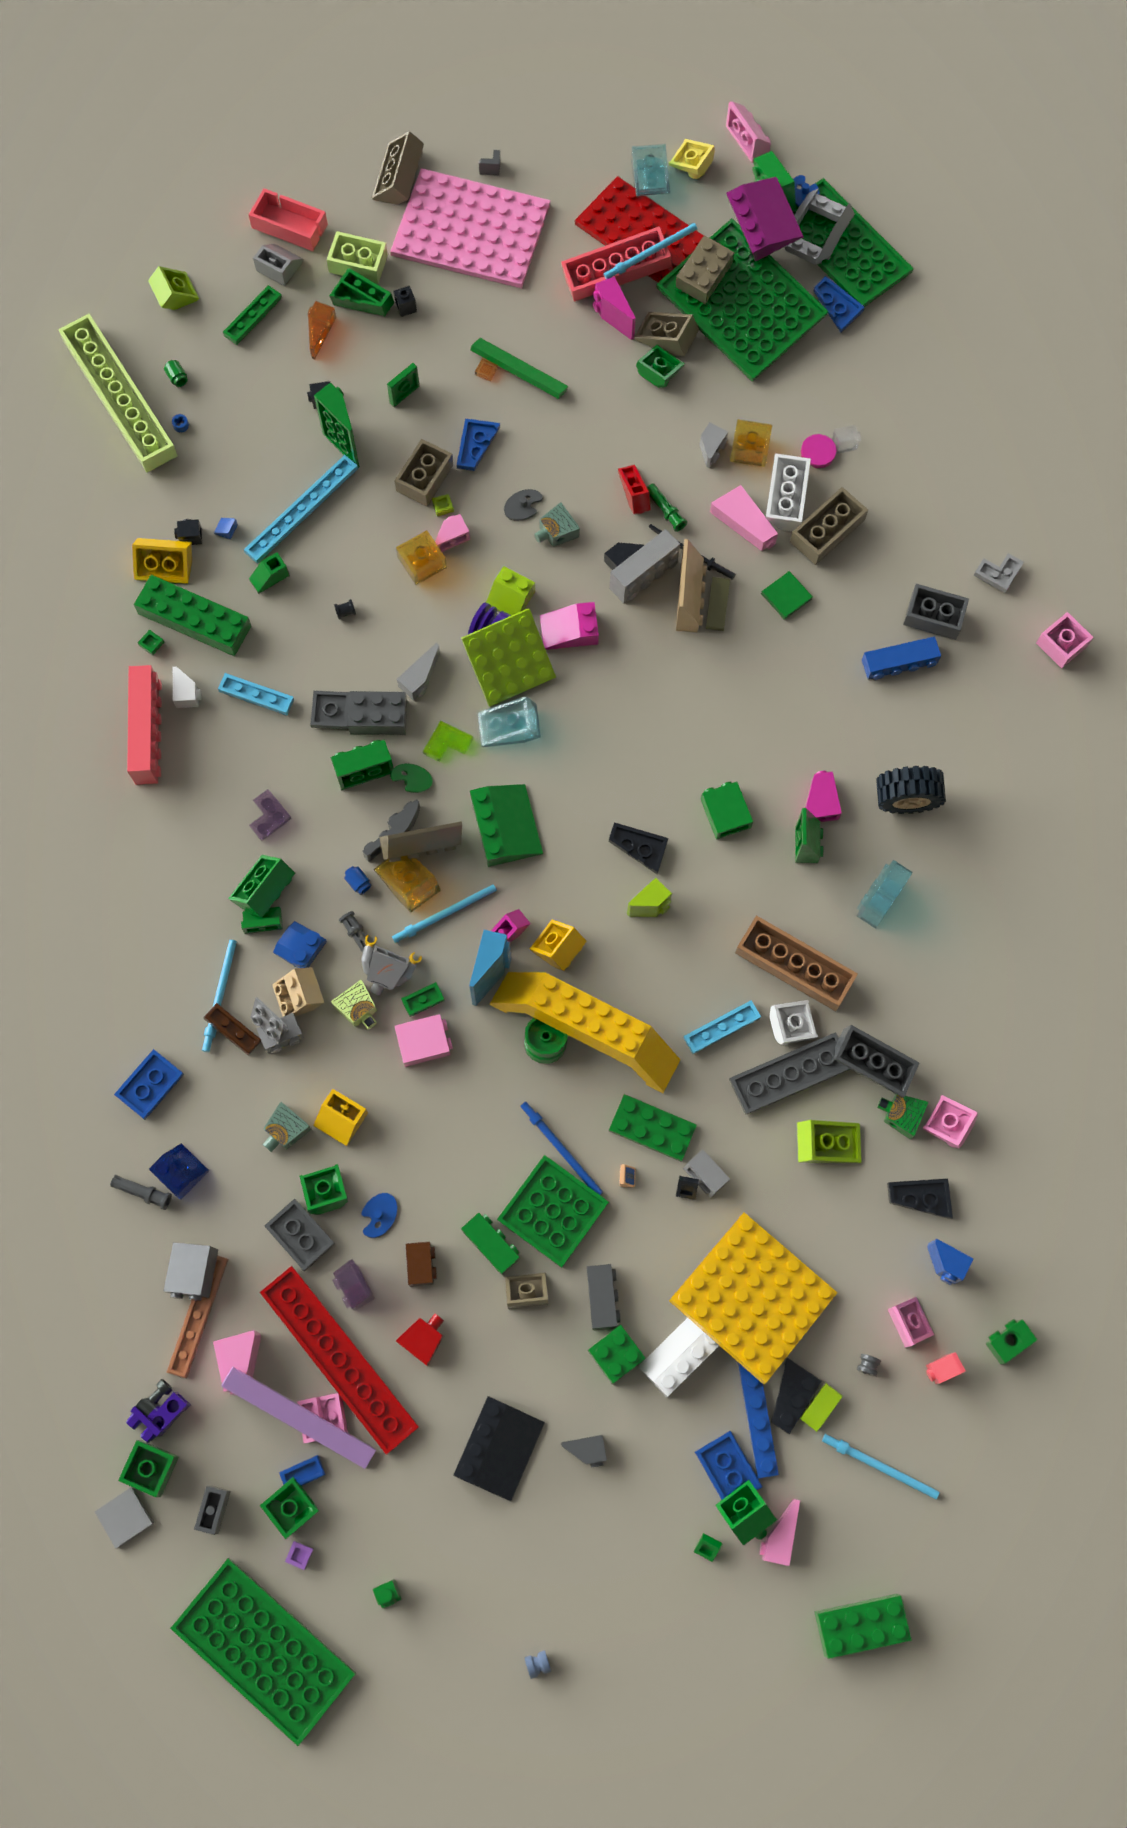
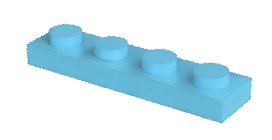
M227 673L224 674L218 687V691L284 715H288L294 701L293 696Z
M751 1000L690 1032L683 1038L692 1054H695L759 1020L761 1015Z

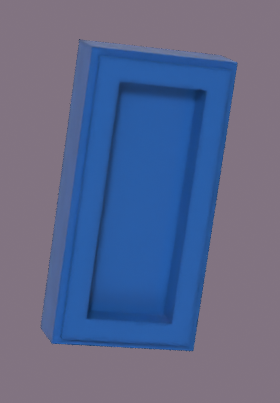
M316 1455L279 1472L283 1485L294 1477L303 1486L325 1476L326 1473L319 1455Z

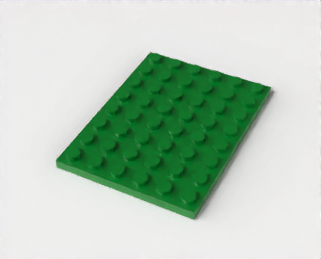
M731 218L710 237V239L733 251L734 258L732 265L706 304L676 288V277L691 254L657 283L656 288L683 314L693 315L699 330L753 382L826 317L828 310L771 255L755 261L740 225Z

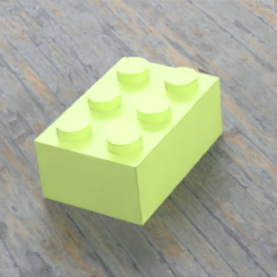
M336 231L327 257L329 273L343 276L349 267L370 281L379 284L388 257L386 242Z

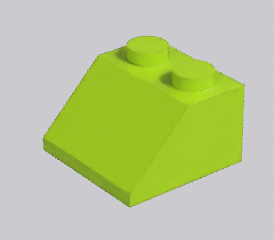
M158 266L148 280L161 308L177 310L199 300L187 273L184 271Z
M503 566L494 580L486 603L490 604L491 607H496L499 612L504 611L514 615L523 611L535 594V582Z
M655 878L628 903L627 915L629 917H657L660 913L663 915L670 909L672 893Z

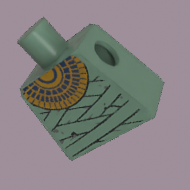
M560 502L540 518V531L534 534L538 543L548 539L550 544L555 547L580 536V528L562 502Z
M280 1102L264 1127V1130L270 1137L263 1143V1146L272 1152L278 1144H281L287 1150L311 1130V1127L284 1103Z

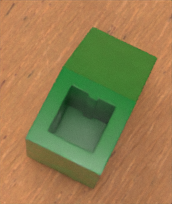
M276 552L260 562L250 576L249 581L259 594L290 575L286 564Z

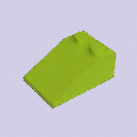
M820 1120L797 1122L798 1162L861 1163L860 1123Z

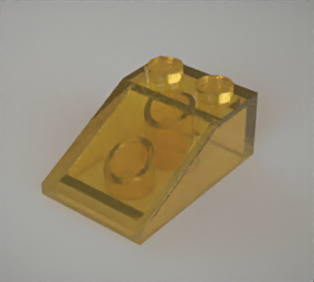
M408 855L401 856V860L390 862V859H387L374 868L377 875L410 912H413L441 891L435 876L416 858L408 859Z

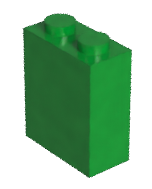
M726 782L721 787L715 789L711 787L703 791L701 802L716 839L752 828L753 820L738 782Z

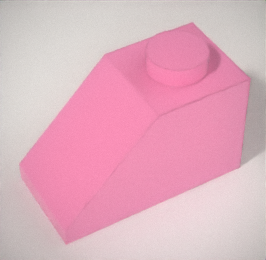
M461 514L452 515L443 521L435 541L437 554L470 540L469 530Z

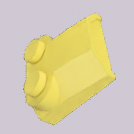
M685 139L672 160L669 161V166L688 172L690 178L698 179L704 175L713 162L714 145Z

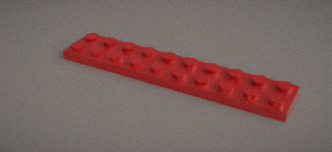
M293 1266L289 1267L260 1291L263 1298L386 1455L419 1428Z

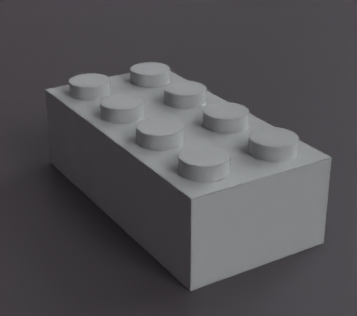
M665 529L610 572L609 589L623 603L633 600L640 590L647 589L654 579L661 578L668 568L672 569L676 566L680 543Z

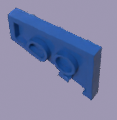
M826 276L814 287L815 295L828 310V315L840 333L864 311L862 304Z
M465 418L457 469L475 471L497 434L500 423Z

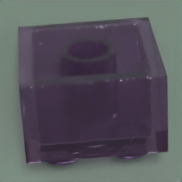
M353 1259L333 1273L335 1278L332 1281L337 1290L341 1289L345 1296L342 1297V1300L347 1309L351 1307L355 1311L375 1299L359 1266Z

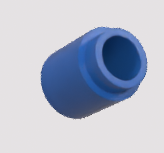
M352 866L345 871L344 879L355 892L362 895L371 888L370 879L359 866Z

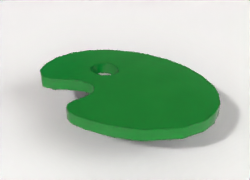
M405 763L397 765L390 774L392 781L403 780L406 785L405 791L410 793L424 792L433 783L431 774L426 769L415 764Z

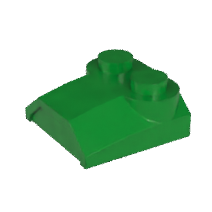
M655 345L637 361L636 368L638 369V374L658 388H665L669 380L678 373L685 363L659 347V345Z
M338 1164L299 1176L309 1214L320 1215L344 1207L348 1202Z
M294 1477L259 1505L285 1540L319 1511L313 1500Z

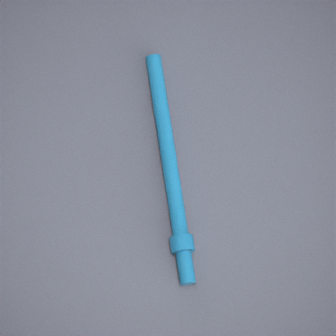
M693 223L623 263L619 262L614 268L604 273L605 279L626 272L627 268L698 229L697 225Z
M492 884L413 926L411 924L405 927V930L392 936L394 943L408 936L411 938L416 935V932L497 891L496 887Z
M229 940L213 1006L216 1003L220 1006L222 1004L237 944L235 940ZM210 1024L205 1028V1040L202 1051L207 1053L210 1052L212 1040L217 1032Z
M824 1434L822 1442L836 1448L837 1452L843 1455L846 1453L934 1499L938 1498L939 1491L850 1447L849 1443L843 1440L839 1441Z

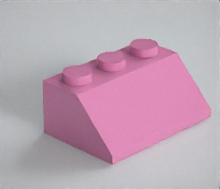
M733 101L729 102L726 127L752 163L754 158L770 151L771 141L768 136H765L761 126L756 123L752 113L748 112L745 106Z

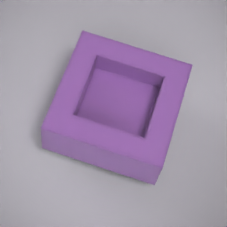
M293 1541L285 1562L305 1570L314 1549Z

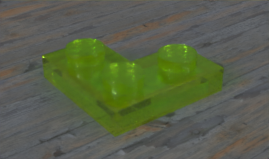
M440 720L425 746L423 754L439 762L448 747L465 754L473 741V736Z

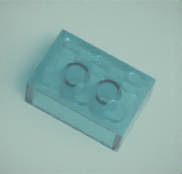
M895 860L890 865L886 863L858 905L857 909L859 912L857 917L876 929L913 872Z

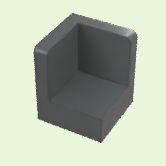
M493 150V159H480V175L500 176V150Z

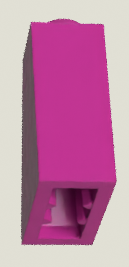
M819 771L814 774L805 808L820 823L839 820L842 814L833 771Z

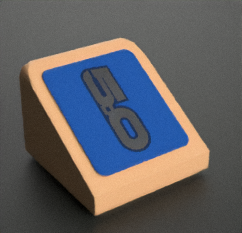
M625 1164L620 1166V1187H635L634 1167Z

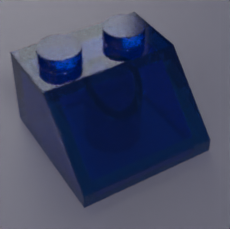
M182 1143L164 1153L149 1168L180 1200L210 1171Z

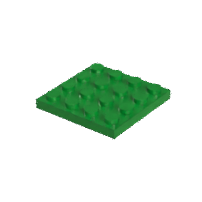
M544 1155L497 1218V1221L562 1268L606 1208L609 1201Z

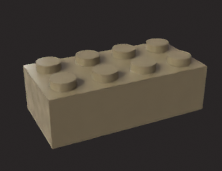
M841 487L792 532L790 543L812 563L817 565L865 521L868 509Z

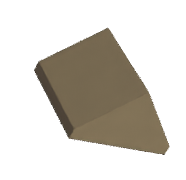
M545 1273L505 1277L508 1309L548 1305Z

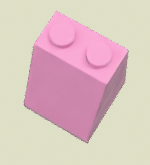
M253 1330L213 1341L222 1383L232 1366L253 1378L261 1340L259 1332ZM223 1388V1391H224V1392H229L230 1395H233V1394H234V1393L228 1391L227 1389Z

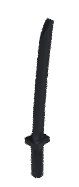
M649 525V528L655 533L660 534L662 532L654 525ZM680 543V549L683 550L684 544ZM702 556L704 563L707 564L708 571L713 569L731 580L735 578L736 573L716 564L715 558L712 557L709 560Z

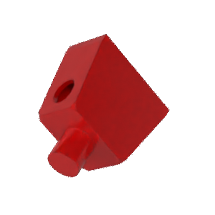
M435 1313L428 1323L419 1318L396 1342L428 1366L444 1337L437 1331L444 1320Z

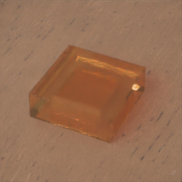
M482 358L475 370V375L491 382L498 369V365Z

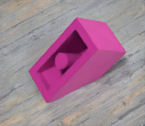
M518 909L505 914L491 931L506 934L508 942H512L531 923L521 910Z

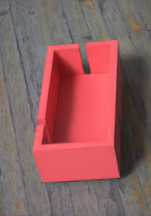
M263 188L249 213L253 229L314 251L320 240L319 236H322L328 225L325 211L280 195L278 198V193Z

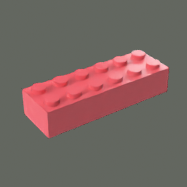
M660 226L562 261L563 274L573 301L576 302L592 296L595 291V283L606 280L604 273L614 268L619 262L623 263L663 241L664 237ZM668 247L627 268L626 272L615 275L619 286L672 267Z
M151 665L129 666L127 772L136 785L158 784V777H161V767L158 766V760L161 759V749L158 748V742H161L159 725H161L162 720L159 708L162 706L159 691L162 690V683Z

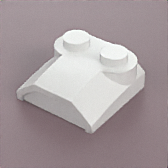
M808 1000L777 1004L771 1007L770 1021L775 1039L780 1045L818 1038Z

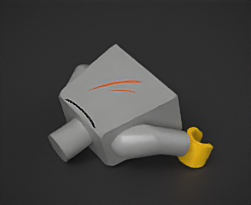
M368 935L365 937V944L367 946L364 947L361 961L363 971L368 975L367 980L373 983L370 990L373 994L381 995L384 988L393 990L395 986H401L411 978L416 968L415 964L422 960V956H419L418 961H415L413 959L415 952L410 954L408 959L378 946L373 948L377 942L376 936L373 943L367 941Z

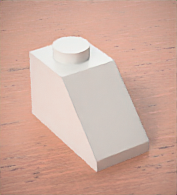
M173 667V702L176 708L199 707V700L202 699L201 689H198L195 682L179 668Z

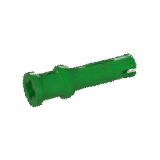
M654 483L650 484L647 487L649 496L662 510L665 520L672 524L675 532L682 530L687 525V520L682 518L678 513L679 510L668 502Z

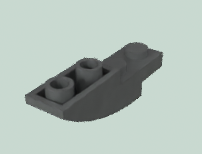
M417 799L413 802L410 801L401 812L394 813L387 822L389 830H384L379 837L411 831L419 815V801ZM380 838L365 845L362 852L368 862L382 852Z

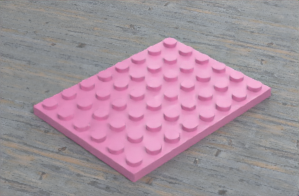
M421 168L390 251L391 256L522 289L550 207V200Z

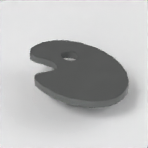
M533 489L516 492L506 501L504 514L513 521L526 520L537 513V510L531 507V504L542 501L543 496L539 491Z

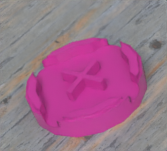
M814 434L804 440L800 452L801 457L811 459L810 465L814 468H825L833 462L837 450L831 438L822 434Z

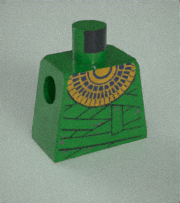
M896 1094L892 1101L881 1097L877 1108L887 1112L884 1119L886 1124L907 1138L912 1139L915 1136L928 1102L906 1095L902 1098Z

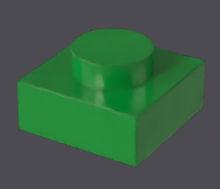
M149 629L137 643L153 656L165 642Z
M703 1533L694 1549V1553L713 1562L721 1548L722 1542Z

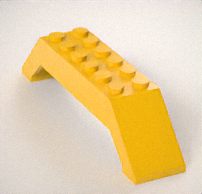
M508 972L490 1002L491 1006L505 1013H526L628 1065L646 1082L647 1086L661 1093H664L680 1062V1058L652 1026L546 972Z

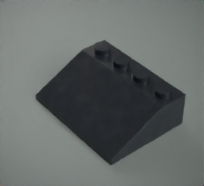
M487 1396L453 1476L508 1501H512L545 1422Z

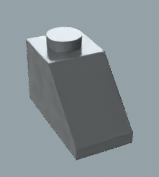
M602 1435L561 1442L564 1449L585 1464H590L591 1468L603 1466V1461L607 1460Z

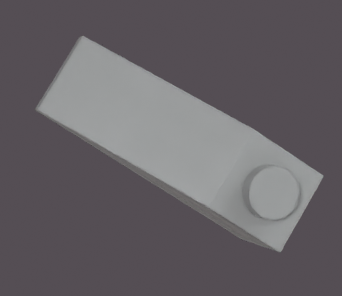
M437 643L397 678L398 687L406 692L413 701L417 697L423 696L426 692L440 654L439 644Z

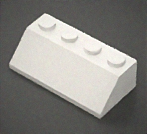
M775 453L766 519L781 530L793 532L802 523L810 458Z
M687 1318L638 1368L665 1397H668L719 1345Z

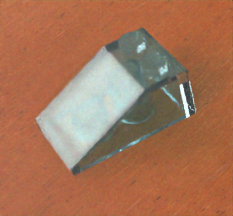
M666 144L633 146L631 163L636 196L670 194Z
M527 696L478 712L482 747L525 743L541 737L537 704Z

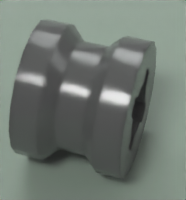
M861 1354L860 1358L862 1361L858 1365L857 1370L877 1377L878 1372L876 1369L880 1365L881 1360L870 1355Z

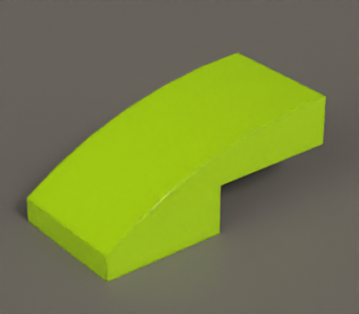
M825 1383L800 1419L817 1432L843 1395Z

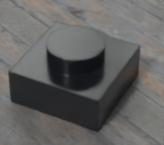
M679 1176L676 1197L695 1200L699 1179Z

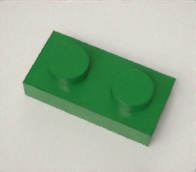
M436 982L401 998L409 1017L445 1001Z

